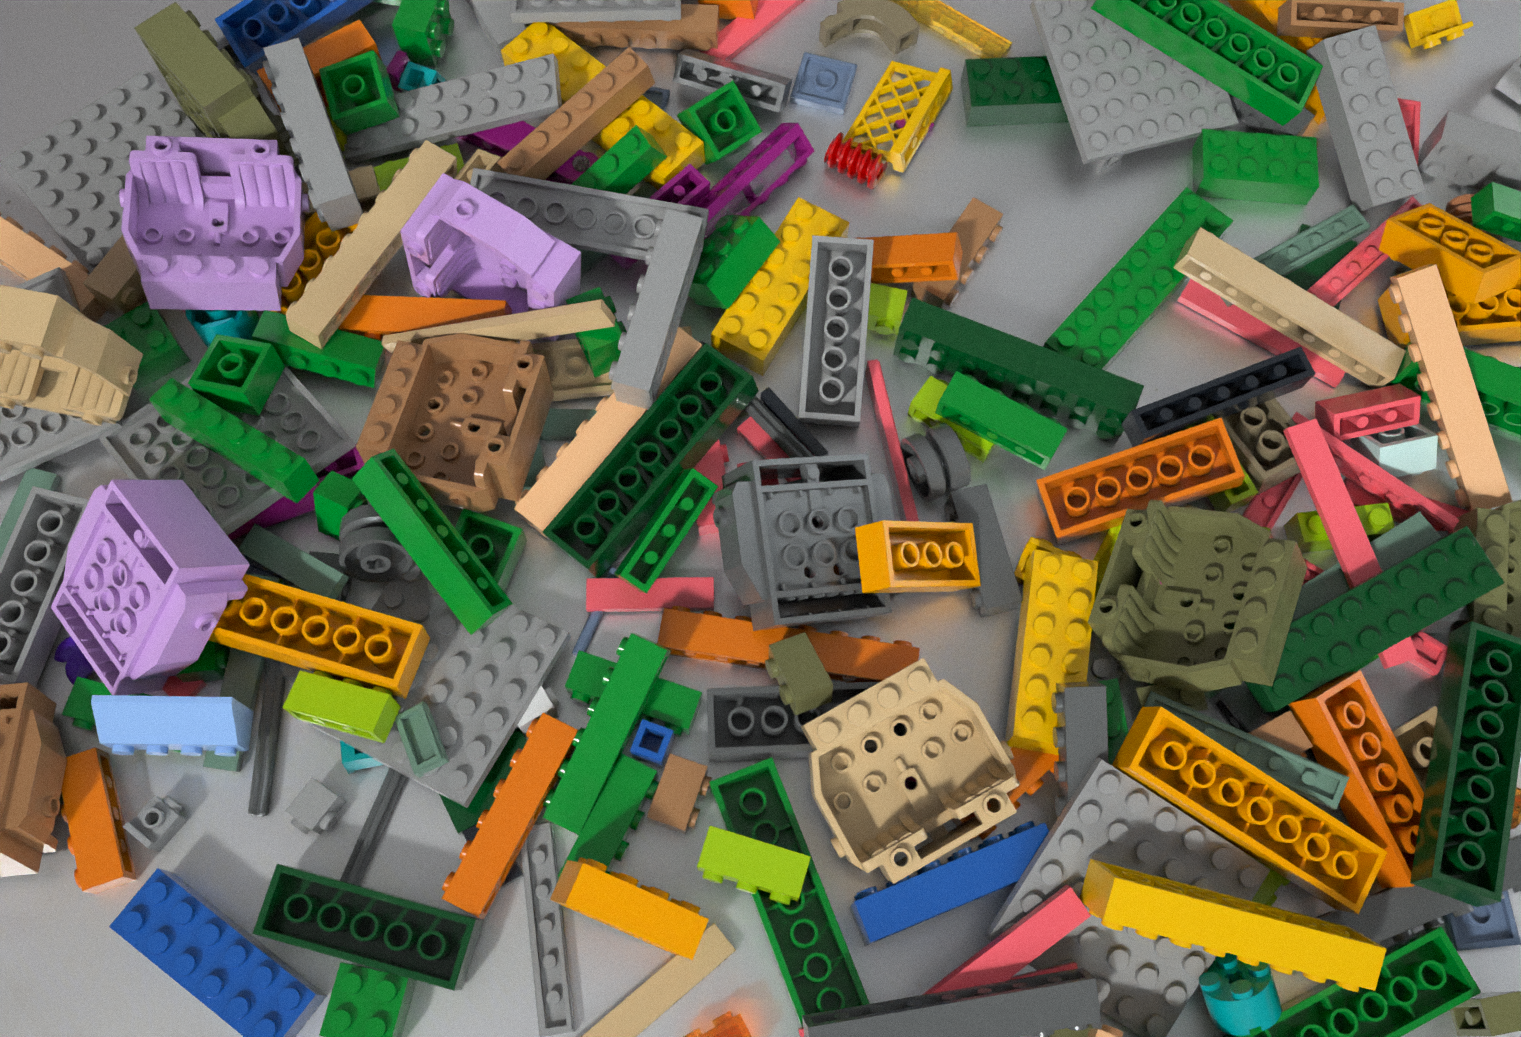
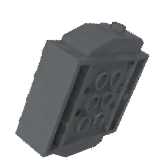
M869 453L751 460L722 476L723 489L712 495V503L715 505L713 519L719 531L724 573L744 606L750 605L753 631L865 619L892 613L889 593H862L855 527L882 520L895 521L890 484L883 473H871ZM801 477L799 480L780 485L762 486L761 480ZM813 518L816 519L818 523L817 528H815L812 524ZM834 565H836L839 569L838 575L834 573ZM805 568H807L810 571L809 578H807L804 574Z

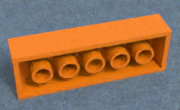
M1221 417L1037 479L1036 482L1059 546L1122 525L1127 509L1146 511L1151 499L1161 500L1165 507H1177L1241 486L1245 475Z
M1361 670L1342 674L1288 705L1298 724L1313 745L1311 750L1318 764L1349 777L1339 805L1351 829L1387 851L1386 857L1376 876L1381 888L1413 887L1415 885L1411 884L1410 880L1424 792Z

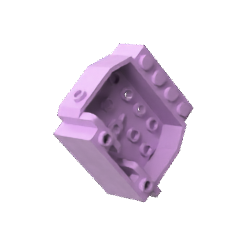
M146 136L145 151L133 150L129 154L131 169L126 174L125 189L121 188L119 191L120 205L123 207L121 231L129 254L141 277V283L150 309L281 311L282 287H288L304 260L305 212L310 210L309 195L303 194L302 181L295 171L293 158L287 155H280L277 140Z
M445 173L440 176L400 231L414 290L423 297L445 298L452 290L465 299L506 300L512 308V314L567 305V299L580 294V251L538 228L517 211L470 184L453 179ZM560 335L545 337L541 339L545 340L548 338L551 341H556Z
M111 480L109 485H101L94 490L68 544L64 579L51 605V609L112 695H132L161 691L169 676H175L198 660L226 608L227 601L242 599L245 596L248 587L242 578L250 564L183 480Z

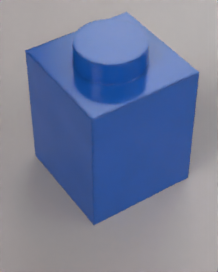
M642 719L630 749L632 757L663 769L675 739L674 730Z

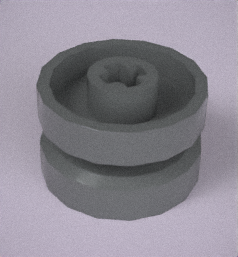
M945 422L928 428L925 437L920 433H915L901 440L900 445L907 473L915 489L925 501H932L944 496L946 488L950 491H956L969 485L971 473L965 451L955 432Z
M371 504L351 509L342 517L339 530L341 542L339 547V564L341 570L349 577L364 582H388L403 576L410 570L413 559Z

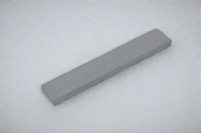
M551 821L534 824L521 849L539 1037L575 1032L576 1029L562 905L550 900L559 880L557 877L559 872L554 826Z

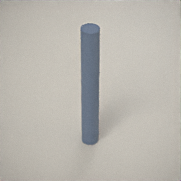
M610 568L606 578H619L614 575L617 569ZM590 612L572 651L573 655L577 656L579 650L587 651L604 612Z

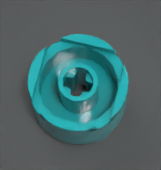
M256 310L185 311L187 319L208 348L216 334L252 340V335L260 320Z
M1226 953L1225 957L1216 956V960L1213 961L1208 971L1200 975L1198 979L1214 1025L1220 1031L1236 1036L1251 1035L1249 1029L1261 1026L1262 1031L1270 1028L1280 1018L1282 1008L1269 963L1260 961L1259 966H1253L1236 958L1237 955Z

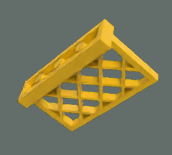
M891 61L842 142L845 143L850 137L854 140L856 136L867 133L869 140L861 142L863 143L862 153L872 148L873 158L882 153L883 161L892 163L893 170L904 173L929 131L928 128L935 121L953 90L951 70L940 67L936 73ZM895 72L905 74L907 77L896 82L891 80ZM922 80L931 82L929 86L918 90L915 83ZM911 85L912 92L898 96L897 89ZM889 92L893 93V99L882 103L879 102L878 99L881 95ZM917 99V106L907 110L904 109L903 103ZM898 105L901 112L886 117L883 110ZM880 113L882 119L867 124L866 118L869 115ZM896 120H905L906 124L904 127L892 131L889 124L895 123ZM886 126L888 133L873 138L872 130ZM890 140L893 142L889 152L877 148V145ZM853 141L852 147L855 148L859 143Z

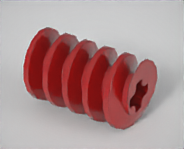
M840 132L830 143L824 157V163L827 162L828 167L831 169L837 167L840 174L847 172V177L850 179L857 177V182L861 185L867 182V187L873 190L882 179L888 165L887 162L885 164L882 163L883 154L879 153L873 159L872 148L862 153L863 143L860 142L853 148V138L850 137L843 143L844 134Z

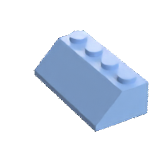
M92 695L91 704L99 743L111 748L113 754L133 755L134 750H146V754L165 756L168 755V750H181L180 754L187 756H201L202 751H215V755L232 757L236 756L237 751H249L254 711L233 697Z

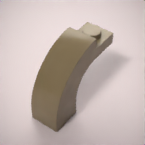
M842 0L837 4V14L830 15L820 22L819 41L824 47H827L851 34L868 33L880 38L893 55H896L917 44L920 25L908 11L889 0Z

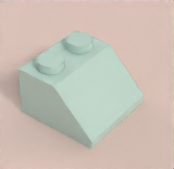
M1421 424L1350 439L1355 451L1394 477L1419 475L1423 471L1436 469L1438 435Z

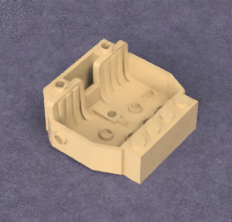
M0 285V406L14 409L15 405L80 417L82 421L96 426H102L103 422L116 424L117 420H120L124 415L133 384L137 380V371L143 354L110 329L93 322L58 295Z
M924 658L801 726L814 750L808 754L812 796L835 836L830 839L835 851L840 858L846 856L850 863L866 873L879 867L884 878L893 884L1017 812L1006 794L1020 785L1016 778L1015 768L1010 761L1014 756L1004 740L999 742L978 703L944 678L937 681ZM897 723L905 726L906 731L903 736H897L894 732V726ZM867 740H873L876 743V750L873 753L867 752L864 748ZM909 776L914 777L916 780V786L912 790L905 787V780ZM988 801H989V803H990V805H991V807H990L989 809L987 808V802H988ZM973 812L976 815L949 832L944 826V823L953 818L962 819ZM928 833L932 842L916 850L914 846L926 840ZM904 852L906 854V857L894 862L896 853Z

